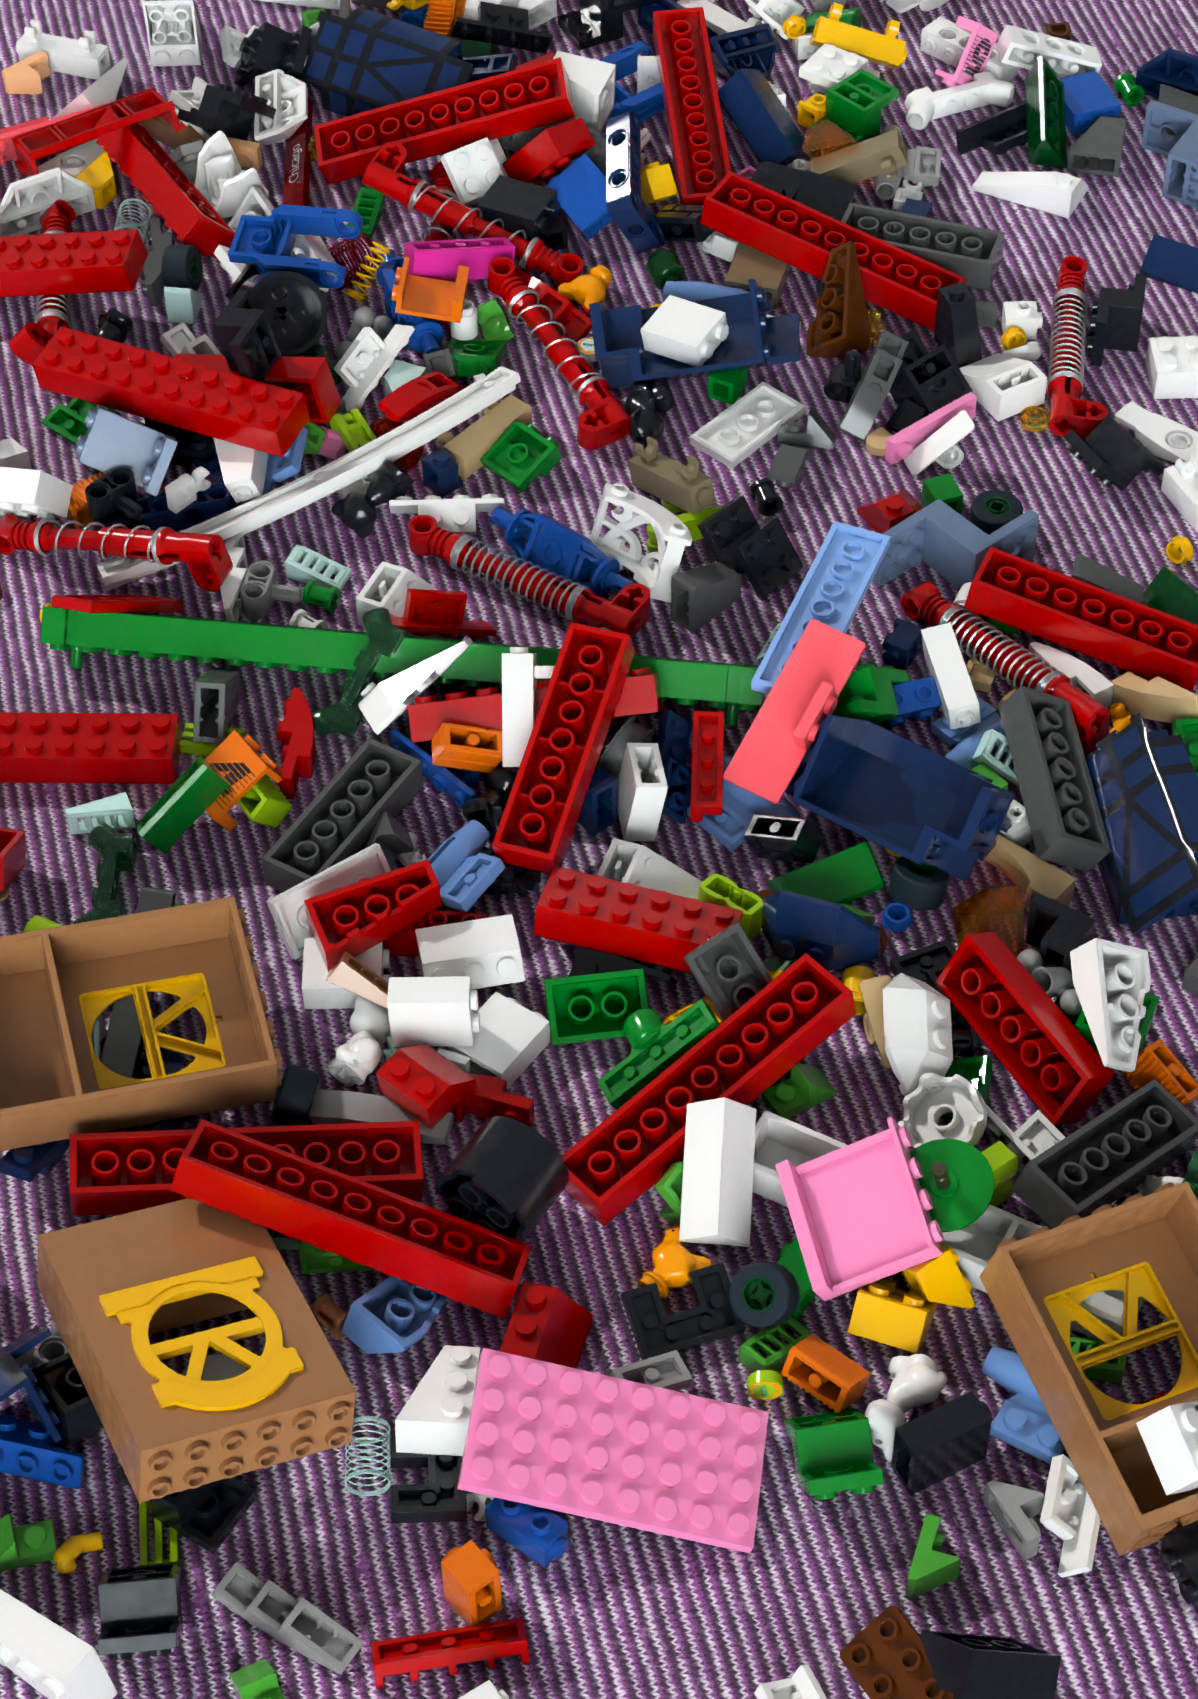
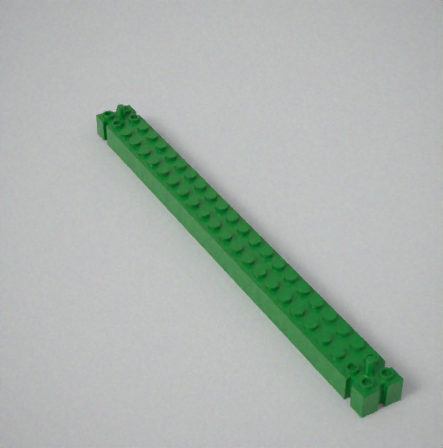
M51 606L42 608L40 643L50 644V649L71 650L70 667L73 669H82L83 652H105L106 648L109 649L108 654L134 655V651H138V657L156 658L167 654L168 660L177 661L192 660L193 656H197V662L200 663L222 662V659H227L226 665L234 666L251 665V661H255L258 668L274 669V667L280 668L281 664H286V670L292 671L310 670V666L316 667L315 672L334 674L339 673V669H346L345 675L363 676L369 675L370 671L375 672V678L384 679L462 641L148 613H87ZM473 641L435 680V683L453 684L458 683V679L465 680L466 686L483 687L487 686L488 682H495V687L502 689V653H510V647H529V653H537V666H555L561 649ZM634 655L629 668L630 671L650 667L651 673L658 672L662 703H665L667 697L677 698V704L695 705L698 700L708 701V707L726 708V726H737L739 709L756 711L758 705L762 706L766 700V694L751 690V681L759 666ZM537 678V682L550 680L551 678Z

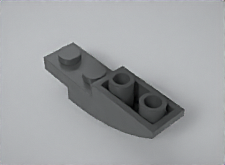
M160 217L149 219L150 230H146L149 245L148 256L140 273L142 293L144 297H149L151 307L156 306L164 297V283L161 270L162 257L167 246L175 245L172 231L163 233Z
M883 330L864 374L857 383L838 430L861 442L865 440L903 362L902 357L909 343L908 341Z

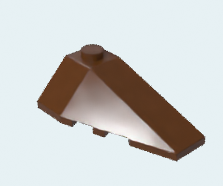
M849 241L830 251L822 279L823 283H825L821 298L816 299L815 307L818 308L814 322H810L807 330L806 355L809 357L845 358V353L852 351V349L858 350V353L869 350V318L855 243Z

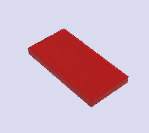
M148 595L52 596V607L87 613L183 612V602L181 600Z

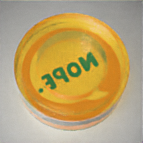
M1030 406L1022 410L1020 424L1025 430L1040 432L1047 428L1049 413L1044 408Z

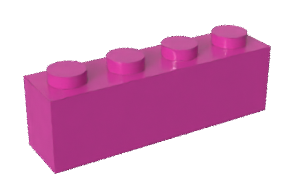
M506 237L405 242L404 256L410 257L409 275L453 282L457 278L458 267L461 265L470 267L468 282L473 283L477 282L478 279H488L489 262L495 257H507L514 261L516 246Z

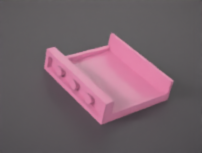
M892 1117L887 1119L889 1129L795 1167L787 1159L775 1164L812 1289L824 1302L943 1255L939 1242L943 1241L944 1237L936 1220L932 1221L929 1210L933 1209V1203L928 1191L925 1188H921L919 1178L923 1177V1173L915 1157L911 1158L908 1147L913 1146L912 1139L905 1126L900 1127Z

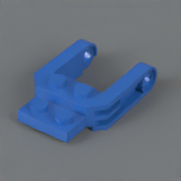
M637 41L599 59V61L616 65L615 102L607 120L633 111L640 123L665 110L661 82L633 96L616 82L637 71V56L641 51H643L641 56H653V50L644 41Z
M282 204L271 211L272 215L268 217L241 216L228 253L230 262L256 264L258 273L265 271L300 273L312 280L318 288L338 289L343 286L347 274L345 267L334 262L321 261V259L293 257L290 254L295 243L296 234L348 239L358 237L363 225V219L357 212L347 209ZM343 222H350L354 225V227L347 226L343 224ZM326 272H332L338 277L330 276Z

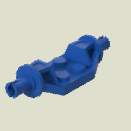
M390 249L389 255L380 253L385 261L377 270V279L379 284L384 287L386 315L392 320L393 327L395 324L413 326L415 329L405 347H409L419 353L424 352V354L442 350L439 345L443 340L444 331L441 324L435 321V319L395 313L396 301H391L392 289L394 284L399 285L395 283L397 267L403 266L404 257H396L392 249Z
M500 506L496 507L491 513L497 518L491 516L490 522L505 530L506 544L511 546L513 554L518 558H523L526 562L531 561L533 565H539L541 569L546 568L549 572H555L557 576L562 575L565 579H571L573 583L578 582L581 585H586L594 590L597 596H602L609 590L618 594L626 585L635 583L619 575L620 563L618 560L609 558L590 539L546 514L532 513L527 509H522L513 515ZM526 539L528 540L527 546L523 544Z

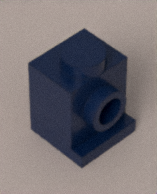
M437 449L421 459L423 485L436 495L444 498L463 486V481L458 478V464L447 450Z
M896 618L893 633H888L882 644V649L885 650L882 654L884 663L900 670H907L922 650L921 630L924 628Z

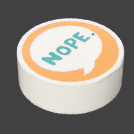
M593 337L579 340L580 354L588 357L592 362L598 361L595 357Z

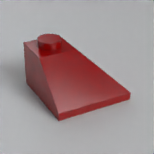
M902 489L857 508V513L875 532L882 534L920 511L923 507L906 489Z

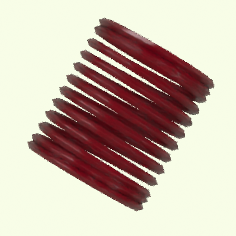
M362 233L359 234V237H361L368 244L369 247L376 248L372 241L366 235ZM356 237V239H358L364 245L369 256L372 257L366 244L360 238ZM355 238L344 239L328 249L335 262L342 267L344 266L347 270L343 286L336 290H343L353 284L352 280L359 281L361 278L356 276V270L362 274L370 275L369 272L360 266V264L366 265V261L355 242L360 246L364 255H367V253ZM372 252L373 257L379 260V257Z

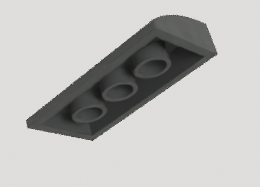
M739 923L726 927L683 957L721 1022L725 1021L773 981Z

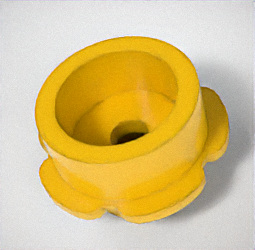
M798 15L790 16L783 23L782 30L785 31L784 34L787 37L798 39V36H803L806 32V21Z
M1011 327L1006 330L1000 340L1002 348L1010 350L1026 345L1025 331L1018 327Z
M1175 536L1166 546V555L1175 564L1181 562L1185 564L1187 560L1190 561L1193 558V546L1186 537Z

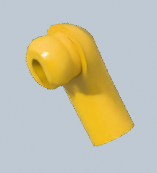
M101 1531L69 1537L54 1552L53 1561L56 1562L57 1572L65 1574L75 1571V1558L81 1553L104 1550Z

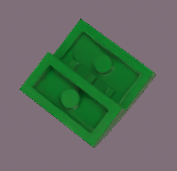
M73 398L66 406L59 402L41 423L75 445L79 435L85 436L88 429L85 427L84 422L89 409L95 410L97 404ZM108 408L109 411L122 416L117 410Z

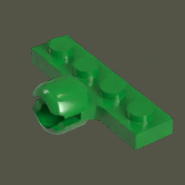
M700 999L667 1025L664 1024L660 1015L650 1008L636 1010L626 1018L623 1033L631 1045V1053L597 1080L612 1107L616 1110L720 1025L709 1005L704 1000Z

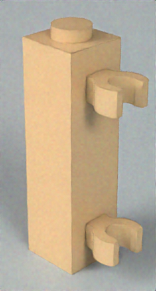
M509 395L500 403L496 401L490 404L482 412L483 416L456 437L448 431L440 436L438 435L436 439L442 443L437 449L447 450L450 453V456L458 464V476L466 480L483 466L480 459L516 419L525 425L528 423L532 424V406L513 395Z

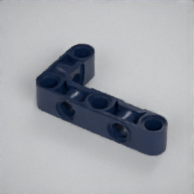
M629 111L606 121V204L612 220L638 253H643L663 246L665 244V237L661 226L641 200L640 124L636 114L633 111Z
M216 448L207 459L194 457L195 469L202 466L210 472L205 479L211 482V486L205 491H198L196 493L197 500L177 514L168 509L166 493L136 500V503L143 508V513L137 521L129 519L121 512L106 520H95L92 518V521L102 523L105 527H111L114 524L120 523L126 525L129 529L144 525L151 530H157L159 527L164 526L178 531L190 528L233 509L232 496L224 484ZM93 525L94 531H99L102 526Z

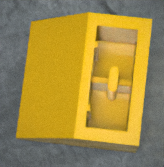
M886 1278L863 1286L857 1293L847 1333L917 1354L923 1347L938 1303L930 1302L912 1290L907 1291L897 1288L896 1282Z

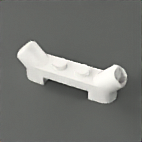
M986 71L974 74L973 82L932 92L929 87L912 91L905 99V108L908 110L906 115L907 124L912 129L923 130L927 127L930 120L992 104L1006 108L1013 100L1014 85L1012 82L997 79L992 72Z

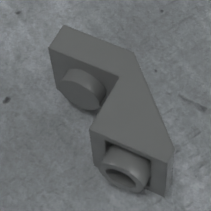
M780 444L767 479L776 480V486L792 488L793 484L802 483L806 460H813L815 449L792 444Z

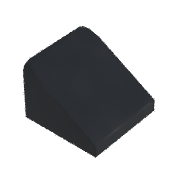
M905 398L887 422L886 427L899 432L926 417L927 411L924 407Z

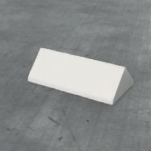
M726 1097L687 1104L679 1242L750 1246L756 1128L755 1108Z

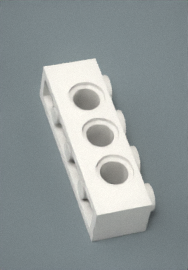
M939 16L922 29L920 51L957 68L971 34L955 26V23ZM995 43L983 72H992L997 79L1009 82L1018 75V67L1001 63L996 47L997 43Z
M1007 24L996 44L1001 63L1031 70L1036 59L1043 56L1060 78L1091 71L1098 73L1102 67L1097 47Z

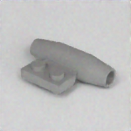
M887 125L882 129L880 135L898 129L902 137V132L896 125ZM916 146L915 149H908V165L897 168L898 177L887 180L886 173L873 177L876 195L883 200L893 198L902 177L913 181L912 184L922 182L924 187L938 186L942 149Z

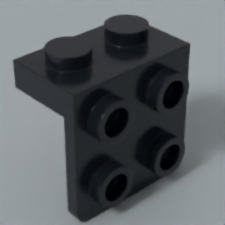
M763 161L760 163L752 179L749 180L795 200L805 171Z

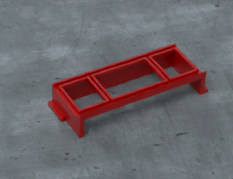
M155 87L11 138L18 157L14 164L23 175L39 174L35 162L37 160L97 139L96 137L134 123H141L160 116L176 132L186 127L177 117L173 101L168 102L156 91ZM108 107L125 116L93 128Z

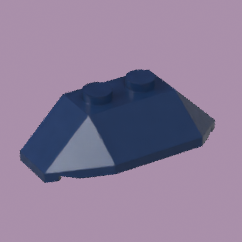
M768 23L713 36L709 39L713 65L718 72L728 79L739 69L760 70L765 79L771 75L779 43Z
M1168 48L1137 69L1135 83L1144 89L1145 95L1155 98L1159 97L1160 84H1166L1198 96V56Z
M783 889L768 897L761 898L763 903L761 929L775 955L797 961L807 953L822 967L834 971L878 959L881 955L880 930L873 925L869 926L860 916L841 904Z

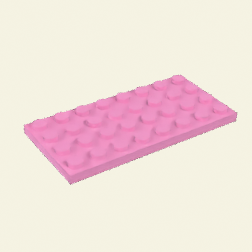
M483 1348L480 1355L457 1489L750 1554L754 1548L769 1412Z

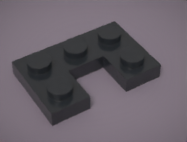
M945 939L891 959L889 968L895 977L900 973L906 974L927 983L947 997L935 981L956 950L949 939ZM950 1001L951 1026L955 1029H964L970 1024Z
M723 1262L689 1272L688 1279L698 1307L667 1316L656 1282L621 1293L620 1297L642 1360L677 1350L678 1353L745 1332L744 1322L734 1313L729 1302V1288L731 1284Z
M390 1431L391 1468L428 1467V1484L391 1485V1523L467 1521L466 1491L457 1489L463 1456L396 1452L395 1431Z

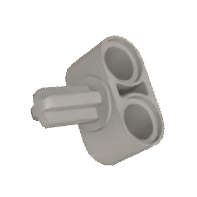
M266 560L255 561L249 566L241 586L243 613L252 620L262 619L269 614L275 600L294 603L301 602L302 588L277 584L274 565Z

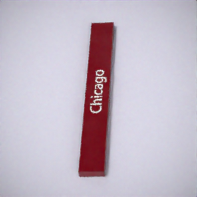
M309 97L308 118L290 138L286 139L283 204L309 206L313 102Z

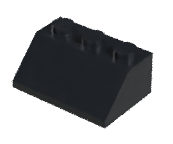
M69 1352L31 1370L38 1380L35 1384H38L49 1401L47 1404L52 1408L60 1421L55 1426L69 1444L104 1428Z
M922 1630L921 1641L938 1688L954 1694L953 1699H1054L1061 1656L1008 1636Z

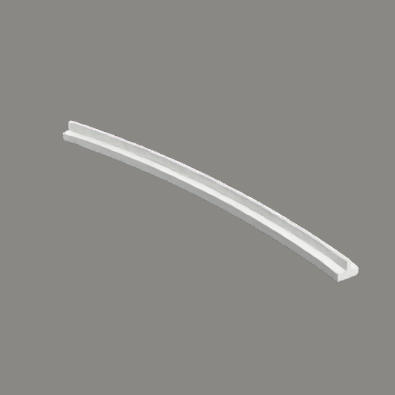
M500 366L483 379L477 380L431 409L362 447L269 493L180 532L219 535L225 543L227 538L238 533L244 536V534L296 512V510L302 509L306 505L312 504V502L315 503V501L321 500V498L334 493V491L337 492L340 488L343 489V487L349 486V484L358 481L362 477L364 478L368 474L377 471V469L379 470L386 458L394 462L398 458L400 459V457L409 454L412 450L418 449L421 445L423 446L427 442L432 441L438 435L446 433L452 427L454 428L461 422L463 423L469 417L471 418L477 412L479 413L482 409L487 408L490 404L495 403L498 399L516 389L515 385L521 381L519 373ZM118 557L97 564V568L106 590L109 591L112 588L115 589L126 583L129 584V582L136 581V579L139 580L164 568L167 569V567L174 564L177 565L180 562L160 565L156 562L151 564L148 559L133 558L131 562H127L125 558Z

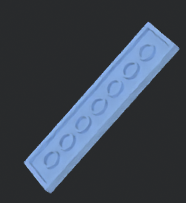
M837 521L833 522L751 681V690L769 694L811 619H815L846 634L890 546L891 536Z

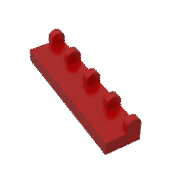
M693 711L690 820L693 822L702 821L703 814L722 815L724 712Z
M523 1617L370 1642L377 1688L384 1687L385 1676L410 1672L411 1682L419 1681L418 1671L448 1666L449 1676L457 1675L456 1665L486 1660L487 1668L493 1669L495 1668L494 1658L518 1654L522 1664L530 1663Z

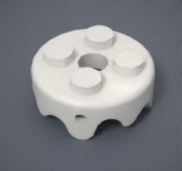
M929 1072L923 1074L919 1079L918 1087L904 1097V1118L902 1121H898L900 1127L905 1126L907 1128L914 1148L938 1139H955L975 1146L984 1133L988 1113L982 1095L964 1077L955 1074L953 1077H942ZM947 1112H952V1121L948 1125L939 1126L940 1117Z

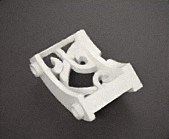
M619 483L613 485L605 484L589 539L609 558L618 560L621 571L625 570L626 567L634 572L633 579L639 584L648 587L650 598L671 603V576L678 571L685 545L691 546L693 541L688 527L672 512L640 494L629 491L627 486ZM609 502L624 508L623 513L618 509L611 510L612 516L617 521L605 515ZM650 523L656 535L658 551L650 552L644 556L642 555L640 541L631 529ZM602 524L610 528L603 538L599 537ZM625 542H629L630 548L625 546Z

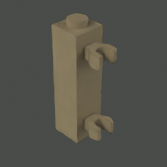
M898 129L810 160L812 172L848 184H855L882 173H886L887 180L898 177L897 168L908 165L907 147Z
M649 436L646 437V449L642 444H634V451L637 456L627 460L633 486L693 515L716 503L712 479L710 476L698 471L699 462L697 458L690 455L687 456L688 465L686 466L658 453V442Z

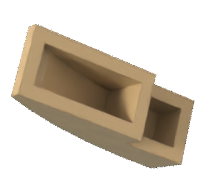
M1127 672L1110 681L1114 684L1113 704L1123 703L1131 715L1140 712L1141 717L1144 719L1173 723L1177 719L1198 718V695L1159 676L1147 681Z

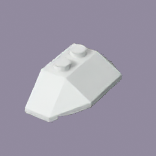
M280 69L255 76V96L268 100L267 105L275 108L276 112L273 119L255 113L254 138L257 142L264 145L283 142L285 139L290 138L308 118V87L304 82L285 74Z
M59 167L10 183L0 204V236H19L41 229L40 216L58 199L70 204L76 216L96 210L93 188Z
M900 973L882 990L884 1045L893 1073L901 1083L899 1084L900 1092L906 1096L918 1087L919 1079L925 1073L930 1072L945 1077L953 1061L950 1000L927 983Z

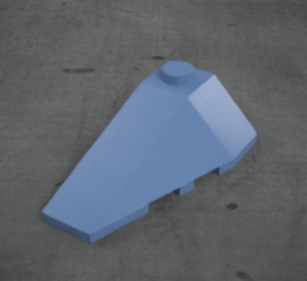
M390 1276L351 1304L341 1333L367 1354L404 1352L426 1336L448 1297Z

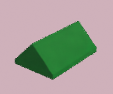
M200 755L136 823L138 834L166 853L230 784Z
M867 841L768 881L769 887L775 892L783 889L837 904H846L884 888V883Z
M643 968L544 979L547 1020L550 1021L552 1046L625 1038L623 1028L626 1018L636 1010L648 1008Z

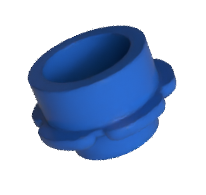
M891 903L882 912L883 919L881 923L887 930L903 932L907 929V926H911L913 923L910 909L902 903Z

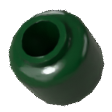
M658 249L648 258L646 271L657 288L664 289L666 281H681L683 279L685 268L674 251Z

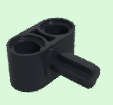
M852 349V351H847L845 353V365L838 364L831 368L824 386V393L829 399L846 403L850 402L857 383L861 380L866 369L861 367L862 355L858 353V350Z
M128 468L114 469L90 483L85 489L89 515L95 520H106L121 512L129 519L137 521L143 513V508L136 503L138 497L134 473Z

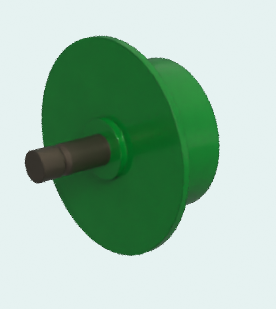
M938 1139L924 1143L910 1152L911 1158L915 1157L923 1173V1177L919 1178L921 1188H925L928 1191L933 1203V1209L929 1210L931 1219L938 1222L942 1232L963 1229L974 1223L984 1214L994 1194V1175L988 1160L977 1148L960 1140Z

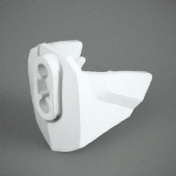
M218 131L206 142L202 151L198 154L195 186L222 218L234 216L252 186L260 188L269 198V191L263 186L255 168H250L247 171L242 170L233 148L223 131Z

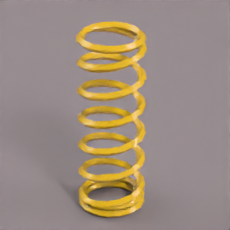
M372 241L375 246L384 250L381 251L369 247L382 260L365 255V258L379 268L380 266L374 261L379 263L385 261L379 253L389 255L391 251L380 243ZM360 264L373 277L356 272V275L368 285L354 280L351 282L365 294L349 288L345 293L359 302H364L365 297L363 296L368 294L362 287L372 288V284L366 278L371 280L377 279L376 275L370 270L377 271L378 269Z

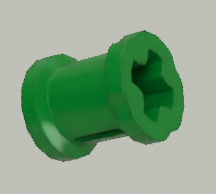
M1123 73L1116 78L1114 89L1117 93L1122 94L1123 101L1128 106L1137 105L1143 100L1145 91L1140 85L1135 83L1136 79L1131 73Z
M315 580L307 582L302 594V603L304 605L310 606L314 604L325 608L327 612L331 613L335 611L340 600V589L338 587L328 588L321 586Z

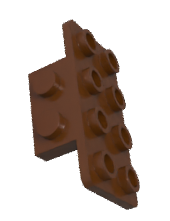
M887 1607L840 1652L841 1660L870 1699H953L954 1694L938 1688L921 1641V1634L915 1630L898 1607Z

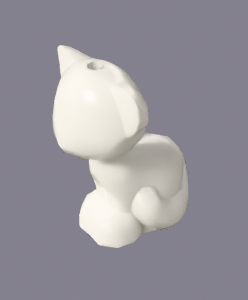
M359 995L355 999V1010L349 1022L354 1036L347 1043L336 1049V1057L329 1061L326 1066L330 1074L347 1086H353L354 1084L362 1085L365 1082L367 1075L377 1067L381 1060L382 1049L380 1045L387 1041L386 1037L391 1036L388 1009Z
M913 1354L909 1357L902 1355L892 1357L888 1369L894 1379L887 1393V1399L874 1400L866 1408L865 1416L869 1419L872 1443L883 1449L888 1461H892L895 1429L906 1424L904 1413L916 1405L933 1402L946 1385L947 1376L939 1371L937 1364L925 1354Z

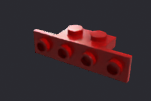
M407 589L403 617L375 616L374 620L384 630L383 632L389 635H401L402 632H412L416 636L427 637L430 633H439L447 638H456L457 634H462L473 639H484L485 636H496L497 632L486 621L463 620L467 594L461 591Z

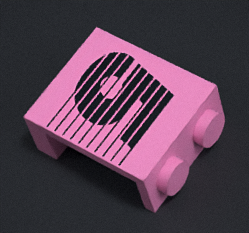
M959 16L955 26L968 32L971 36L954 75L936 69L935 74L943 78L941 83L954 87L973 82V75L984 71L999 34L980 23Z

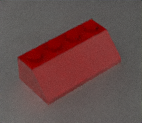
M523 1281L500 1352L578 1369L593 1321V1315L558 1288Z

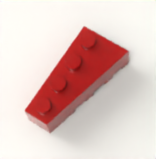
M427 859L306 899L304 903L307 921L329 973L330 969L345 951L355 958L440 907L441 896L438 880Z

